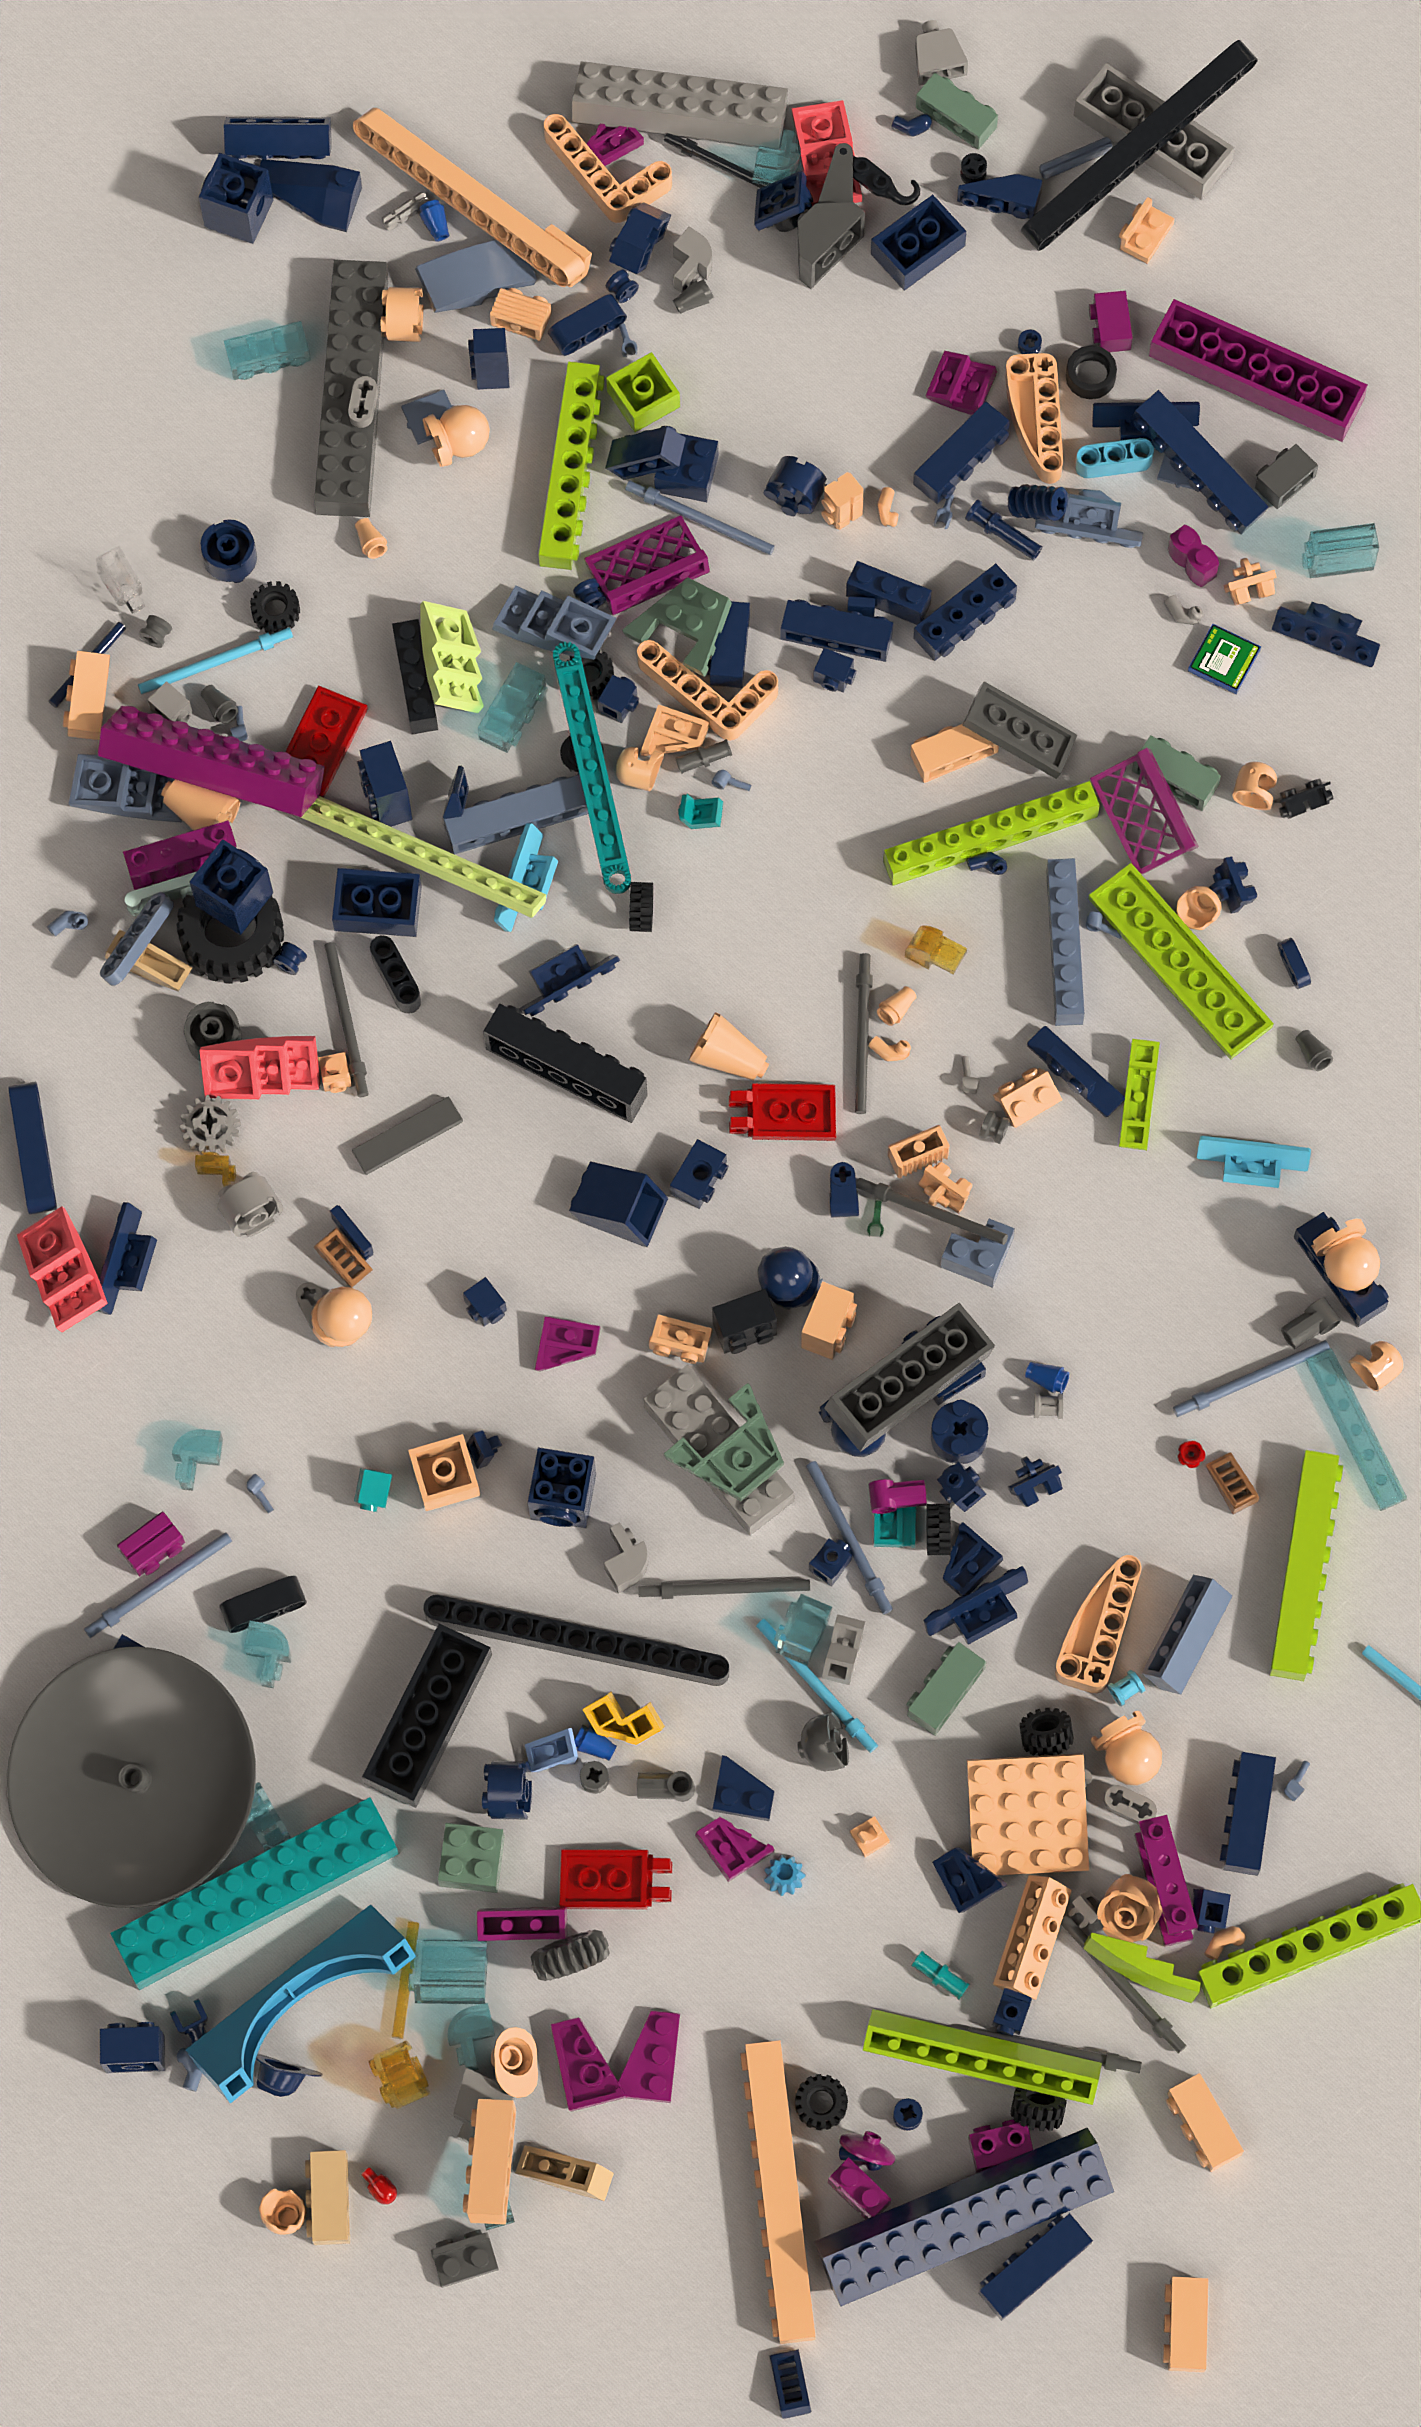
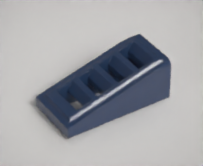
M799 2349L769 2355L782 2418L786 2419L811 2413ZM792 2362L796 2364L795 2367L778 2369V2365ZM798 2374L796 2379L781 2382L780 2378ZM796 2387H800L801 2389L800 2391H795L786 2394L783 2393V2390ZM803 2399L802 2401H797V2402L788 2403V2404L785 2403V2402H791V2401H796V2400Z

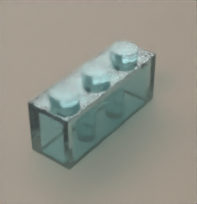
M301 321L224 340L234 380H247L257 374L265 372L274 373L281 368L289 366L298 367L305 364V362L311 361Z
M516 662L477 728L479 740L508 753L512 745L516 746L521 738L523 725L525 723L529 724L534 716V706L537 701L541 702L547 693L548 687H546L545 675Z

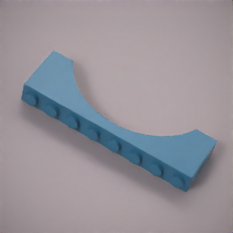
M370 1904L194 2042L186 2051L202 2074L229 2103H232L254 2085V2064L260 2046L278 2019L296 2002L317 1988L343 1977L373 1972L394 1975L413 1960L416 1955L405 1937Z

